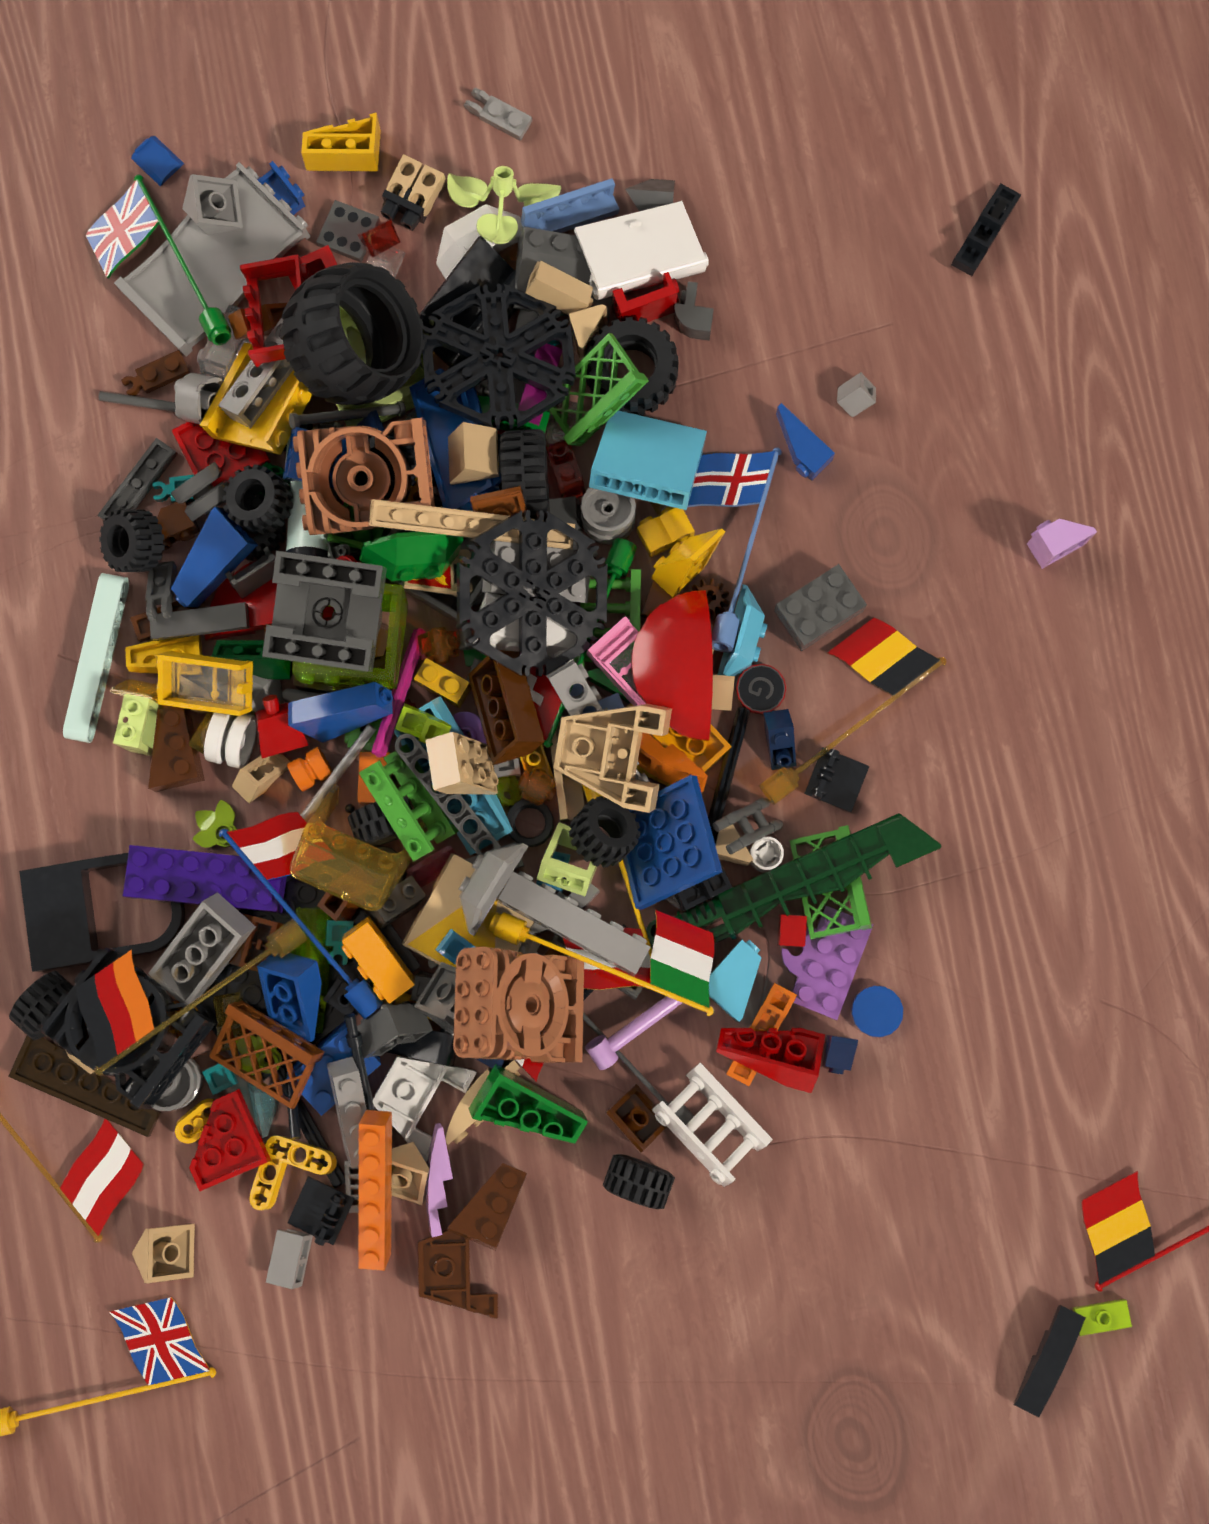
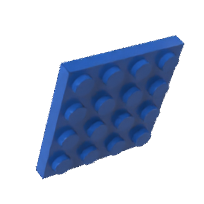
M689 775L658 791L656 808L650 813L629 809L631 813L635 814V821L639 822L640 825L638 829L640 831L639 842L624 858L636 909L643 910L722 872L697 776Z

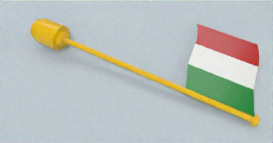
M655 910L656 934L650 958V983H647L529 934L530 928L526 927L527 921L506 912L502 914L496 912L491 921L489 931L494 933L495 937L509 943L518 945L520 941L524 943L526 938L704 1011L707 1013V1016H711L714 1013L713 1007L710 1006L709 1008V979L714 958V936L712 932Z

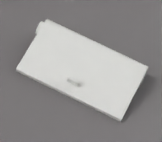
M682 201L575 227L574 229L591 271L590 286L593 287L592 295L595 300L612 297V291L622 288L623 292L627 293L662 284L663 273L669 272L671 279L675 278L676 280L704 273L709 264L708 256L702 251Z

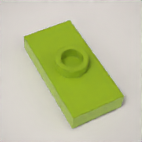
M1125 1299L1073 1307L1074 1312L1086 1317L1079 1336L1132 1327L1128 1304Z

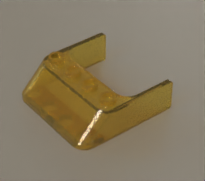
M334 784L303 830L290 863V873L298 880L369 911L379 910L386 903L412 861V858L405 848L399 853H388L325 825L339 800V786ZM421 822L419 825L425 833L426 824Z

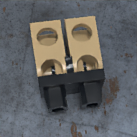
M403 154L387 189L382 194L384 200L381 209L382 216L393 221L398 212L404 214L400 221L401 225L411 231L415 229L419 222L424 224L440 191L443 192L447 185L444 173L427 165L423 167L421 162Z

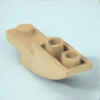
M513 1060L504 1068L517 1076L521 1075L518 1072L521 1066L516 1060ZM490 1068L473 1083L458 1104L445 1138L448 1145L452 1141L458 1144L468 1135L466 1129L470 1125L474 1124L477 1127L484 1121L472 1119L468 1108L490 1074Z

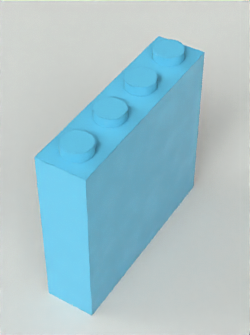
M618 410L606 423L591 468L589 488L687 510L704 449L707 431Z

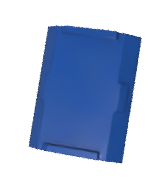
M156 136L147 138L134 150L135 152L131 157L160 187L184 165Z

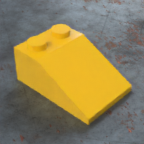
M721 528L691 536L682 544L677 542L669 551L670 555L667 558L662 556L653 567L656 570L651 579L674 598L704 570L725 531Z

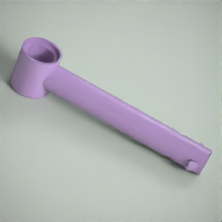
M665 996L608 1039L605 1035L595 1037L588 1042L585 1049L597 1068L605 1070L618 1060L616 1052L669 1014L677 1006L681 1005L682 1002Z

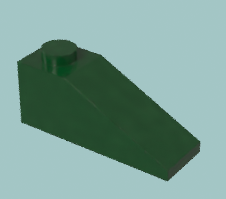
M217 640L211 656L240 661H253V675L264 679L291 680L293 673V661L262 657L264 640Z

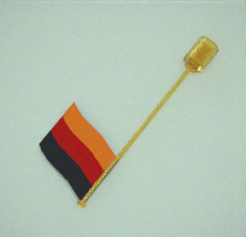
M294 919L284 924L266 937L268 943L265 944L267 947L266 951L155 1029L149 1002L135 972L132 950L76 987L80 1011L94 1043L98 1066L95 1067V1073L100 1076L103 1075L102 1072L270 953L273 957L278 955L280 958L289 954L308 940L302 929Z

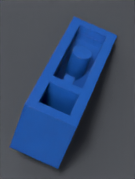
M781 403L777 408L776 416L794 465H796L795 468L801 476L813 480L833 460L835 452Z

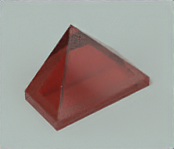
M391 219L357 234L371 257H375L401 243Z

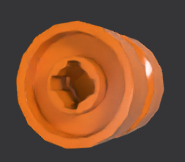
M319 747L307 752L305 760L296 758L287 763L294 781L302 792L313 787L315 779L324 781L333 772Z

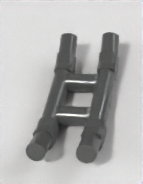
M767 798L758 799L713 823L714 830L719 832L738 822L744 832V836L726 846L729 854H734L783 827L781 820H773L768 823L761 810L770 806V801ZM750 815H752L759 827L756 830L753 829L747 819Z

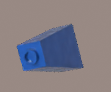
M214 507L211 510L171 587V590L176 594V600L184 607L198 608L227 578L225 573L228 571L232 573L257 547V543L240 525L228 517V513L224 509Z
M376 682L292 701L288 703V726L324 743L393 714L392 691Z

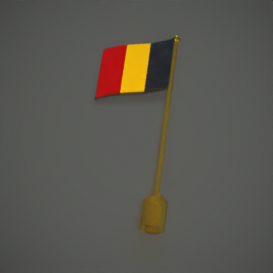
M872 618L827 652V654L845 662L870 684L892 695V697L795 771L792 768L787 770L785 767L779 769L759 785L762 793L773 805L777 804L799 787L797 783L799 773L941 665L945 666L947 663L944 657H934L915 646L889 624L877 618Z

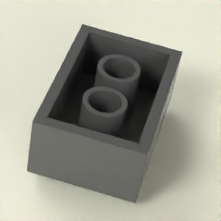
M838 564L777 603L774 612L802 652L862 613L867 604Z

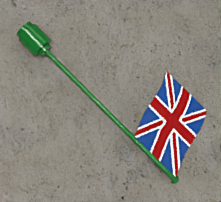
M136 175L134 183L121 199L97 219L86 234L106 277L109 279L116 268L141 246L160 224L204 308L199 316V322L206 336L215 345L227 343L231 339V328L221 309L208 307L142 182L143 177Z

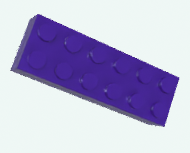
M129 845L123 897L200 905L202 901L218 892L236 909L282 913L283 911L282 905L240 856ZM287 876L269 880L268 882L284 900Z

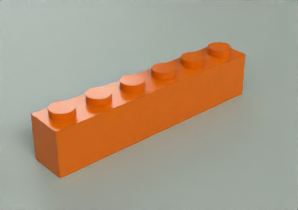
M366 1110L359 1122V1269L385 1271L391 1256L392 1112Z

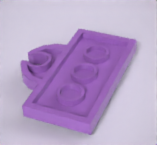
M824 906L823 913L832 919L838 911L829 906ZM841 912L836 920L843 926L855 924L853 916ZM821 916L814 931L825 930L830 921ZM834 924L831 929L837 928L838 926ZM806 927V943L798 956H793L788 949L782 948L783 964L790 973L797 977L792 992L797 994L793 1003L837 1020L872 928L867 930L859 929L811 940L808 927Z

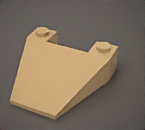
M642 704L562 717L554 769L623 808L647 813L652 812L656 808L660 784L635 779L642 733L658 736L668 734L672 708Z

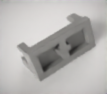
M287 1229V1231L277 1230L266 1283L289 1289L302 1287L313 1235L292 1229Z

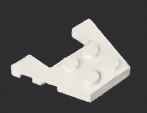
M397 1056L373 1097V1104L378 1111L392 1112V1126L402 1135L407 1143L414 1142L423 1159L427 1162L432 1136L416 1128L418 1121L441 1081L466 1093L477 1072L472 1069L445 1066Z

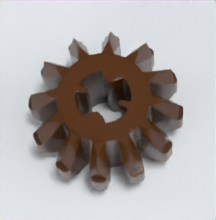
M702 579L700 580L701 588L694 584L692 590H706L707 596H712V601L708 606L711 618L715 621L717 613L723 614V612H726L723 607L729 606L730 601L725 599L729 596V592L721 591L724 586L723 583H719L715 587L714 579H710L709 585H706L705 580Z

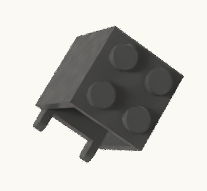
M441 962L414 1007L454 1036L456 967Z

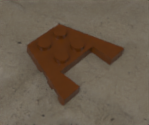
M445 1230L440 1236H430L418 1241L419 1297L466 1309L467 1311L483 1314L494 1319L498 1318L497 1292L470 1294L469 1239Z

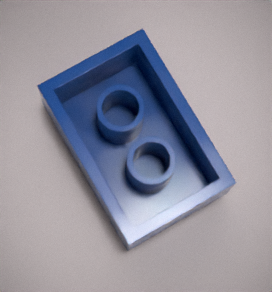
M345 1021L315 1045L324 1051V1055L321 1061L316 1062L302 1092L304 1098L321 1116L335 1105L327 1063L353 1057L351 1048L348 1047L346 1041L348 1032ZM380 1056L364 1058L368 1076L381 1065ZM300 1061L293 1064L296 1077L302 1075L306 1067Z

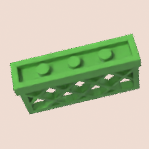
M608 333L575 366L576 377L580 378L579 393L570 392L571 386L564 384L563 386L569 389V394L565 396L562 409L554 406L549 410L566 434L563 438L567 444L582 446L649 380L644 373H639L612 333ZM610 343L614 348L613 359H604L605 347ZM591 361H597L596 376L587 375L588 364ZM603 362H612L611 377H602ZM618 363H624L629 370L623 378H617ZM586 378L595 379L594 394L585 393ZM601 380H610L609 391L605 395H600ZM570 395H578L577 410H568ZM585 396L593 397L592 408L589 411H583ZM568 412L576 413V422L571 428L567 424Z
M846 825L838 827V830L789 840L793 860L801 857L798 855L797 845L807 843L815 851L820 848L825 839L836 837L837 841L851 835L849 826ZM861 876L845 887L848 891V896L843 903L831 897L833 892L821 894L825 898L818 909L808 903V897L802 898L811 940L859 929L867 930L872 928ZM828 899L840 906L833 919L821 912ZM849 900L851 904V909L846 906ZM810 909L813 910V911H815V913H814V915H813L812 917H811ZM843 909L853 914L855 924L843 926L836 920ZM818 915L830 921L825 930L814 931L813 922ZM834 924L838 926L837 928L831 929Z

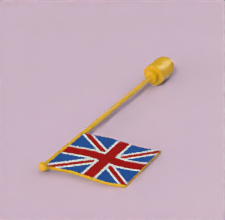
M172 1297L110 1311V1314L121 1328L133 1362L147 1385L18 1415V1412L14 1411L11 1406L0 1408V1437L13 1434L21 1420L206 1376L213 1378L216 1375V1369L213 1367L209 1368L195 1345L185 1316Z

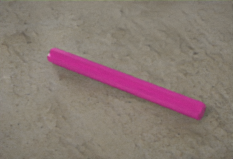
M422 628L414 629L392 690L393 714L383 717L371 750L372 754L376 755V757H385L427 638V632L423 631Z

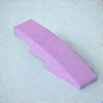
M441 1123L435 1124L427 1162L429 1175L426 1185V1209L429 1232L432 1237L442 1235L437 1209L448 1207L443 1181L453 1179Z

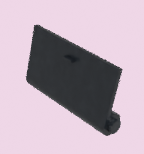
M479 236L420 312L419 317L422 319L423 326L434 328L428 322L432 312L480 286L481 294H483V287L486 284L488 291L491 293L497 291V284L502 286V293H505L504 284L515 288L516 270L482 236ZM513 304L507 307L508 321L517 310L513 308ZM477 306L467 308L453 316L450 320L484 335L482 311ZM441 346L433 350L449 366L447 369L467 359V357Z

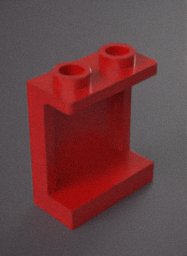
M669 272L663 273V288L627 301L622 288L612 291L613 311L616 319L622 322L625 321V317L633 316L634 321H639V318L642 317L646 318L647 322L674 313L675 303L679 302L677 295L680 292L678 283L675 278L671 279Z

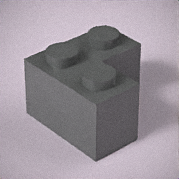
M409 1001L398 1005L387 1003L378 1008L379 1012L368 1016L365 1020L362 1019L361 1024L357 1026L363 1039V1044L361 1045L363 1057L382 1056L398 1044L416 1042L432 1031L427 1016L414 1007L416 1003H410Z

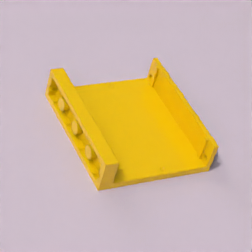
M244 342L200 426L214 439L281 455L292 431L289 424V414L297 413V415H302L312 393L308 391L309 388L303 382L298 381L293 370L251 429L232 420L218 405L251 361L248 350H253V346L250 343Z

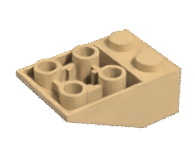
M455 732L426 740L433 790L445 794H498V777L494 772L487 744Z

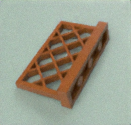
M244 1001L228 1004L225 1014L228 1016L209 1057L288 1108L294 1109L316 1062L321 1061L324 1051ZM234 1021L240 1024L243 1033L242 1036L235 1038L231 1029ZM254 1034L260 1036L264 1048L254 1051L250 1036ZM244 1038L248 1053L239 1056L235 1040ZM229 1043L233 1058L227 1059L219 1054L223 1044ZM277 1047L282 1050L283 1062L275 1064L271 1048ZM265 1051L269 1066L259 1068L255 1053ZM249 1056L253 1071H245L240 1058ZM296 1060L306 1065L302 1075L297 1077L292 1065V1061ZM286 1064L290 1079L280 1082L276 1066ZM270 1069L274 1084L268 1085L264 1083L261 1071ZM291 1082L294 1092L291 1099L284 1095L281 1084Z

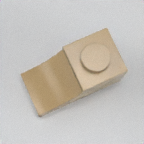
M282 753L263 759L259 756L240 769L232 787L248 803H251L264 794L271 784L288 770L287 763L290 761Z

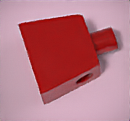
M277 695L265 696L262 699L265 709L255 712L258 746L262 759L308 746L306 735L288 726V703L279 705Z

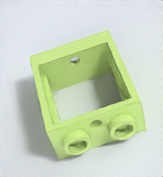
M124 694L113 743L130 752L152 756L157 710L164 707L150 698ZM124 717H128L126 723L123 722Z
M558 823L541 861L537 880L586 896L597 866H594L591 861L588 869L585 870L552 858L558 844L577 850L576 846L571 844L573 838L569 836L570 826Z

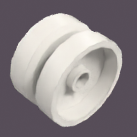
M214 713L205 738V760L221 764L226 759L228 766L238 769L246 766L255 744L257 734L256 717L250 714L236 717V715Z

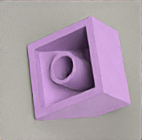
M1058 519L1052 523L1050 520H1047L1037 526V530L1031 533L1032 538L1027 545L1043 569L1084 546L1097 531L1093 527L1063 519Z

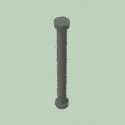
M398 401L393 405L303 415L290 413L289 424L292 429H295L299 425L366 418L374 410H377L379 416L396 414L399 417L405 415L406 408L403 401Z

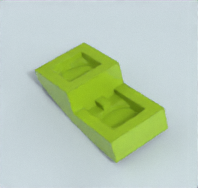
M404 703L395 729L419 738L418 741L426 744L427 739L449 733L452 725Z

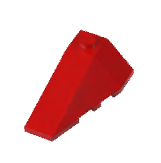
M721 1028L716 1052L786 1087L812 1093L819 1077L825 1034L803 1028H791V1031H777V1028H768L767 1031H754L752 1028Z

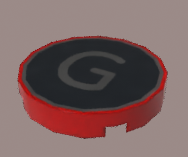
M752 665L744 670L738 678L736 686L737 697L741 705L749 709L751 713L763 714L764 712L774 711L785 698V679L777 669L770 665Z

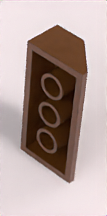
M499 650L511 658L519 656V651ZM489 657L483 659L468 674L492 765H497L531 754L545 741L526 676L514 673Z

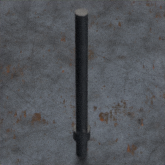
M346 1014L344 1016L348 1032L346 1041L348 1047L351 1048L353 1059L359 1070L366 1109L375 1110L361 1047L363 1044L362 1034L358 1031L355 1014Z

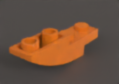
M642 733L638 765L671 785L689 775L697 776L701 793L704 791L708 775L701 767L692 762L675 745L671 744L664 748L650 734Z

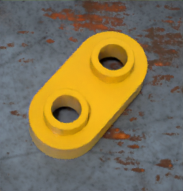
M214 1099L202 1100L177 1121L175 1135L179 1141L189 1144L200 1138L204 1125L207 1123L210 1115L206 1114L204 1110L211 1108ZM190 1124L193 1126V1129L187 1131L184 1129V1126Z

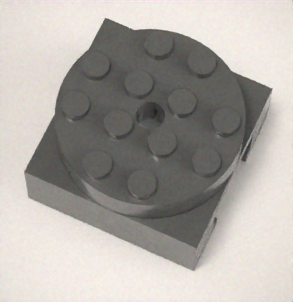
M276 551L272 583H277L272 626L266 625L262 657L373 672L377 637L382 622V600L387 568L379 565ZM332 606L337 615L332 620L327 621L323 617V611L326 607Z

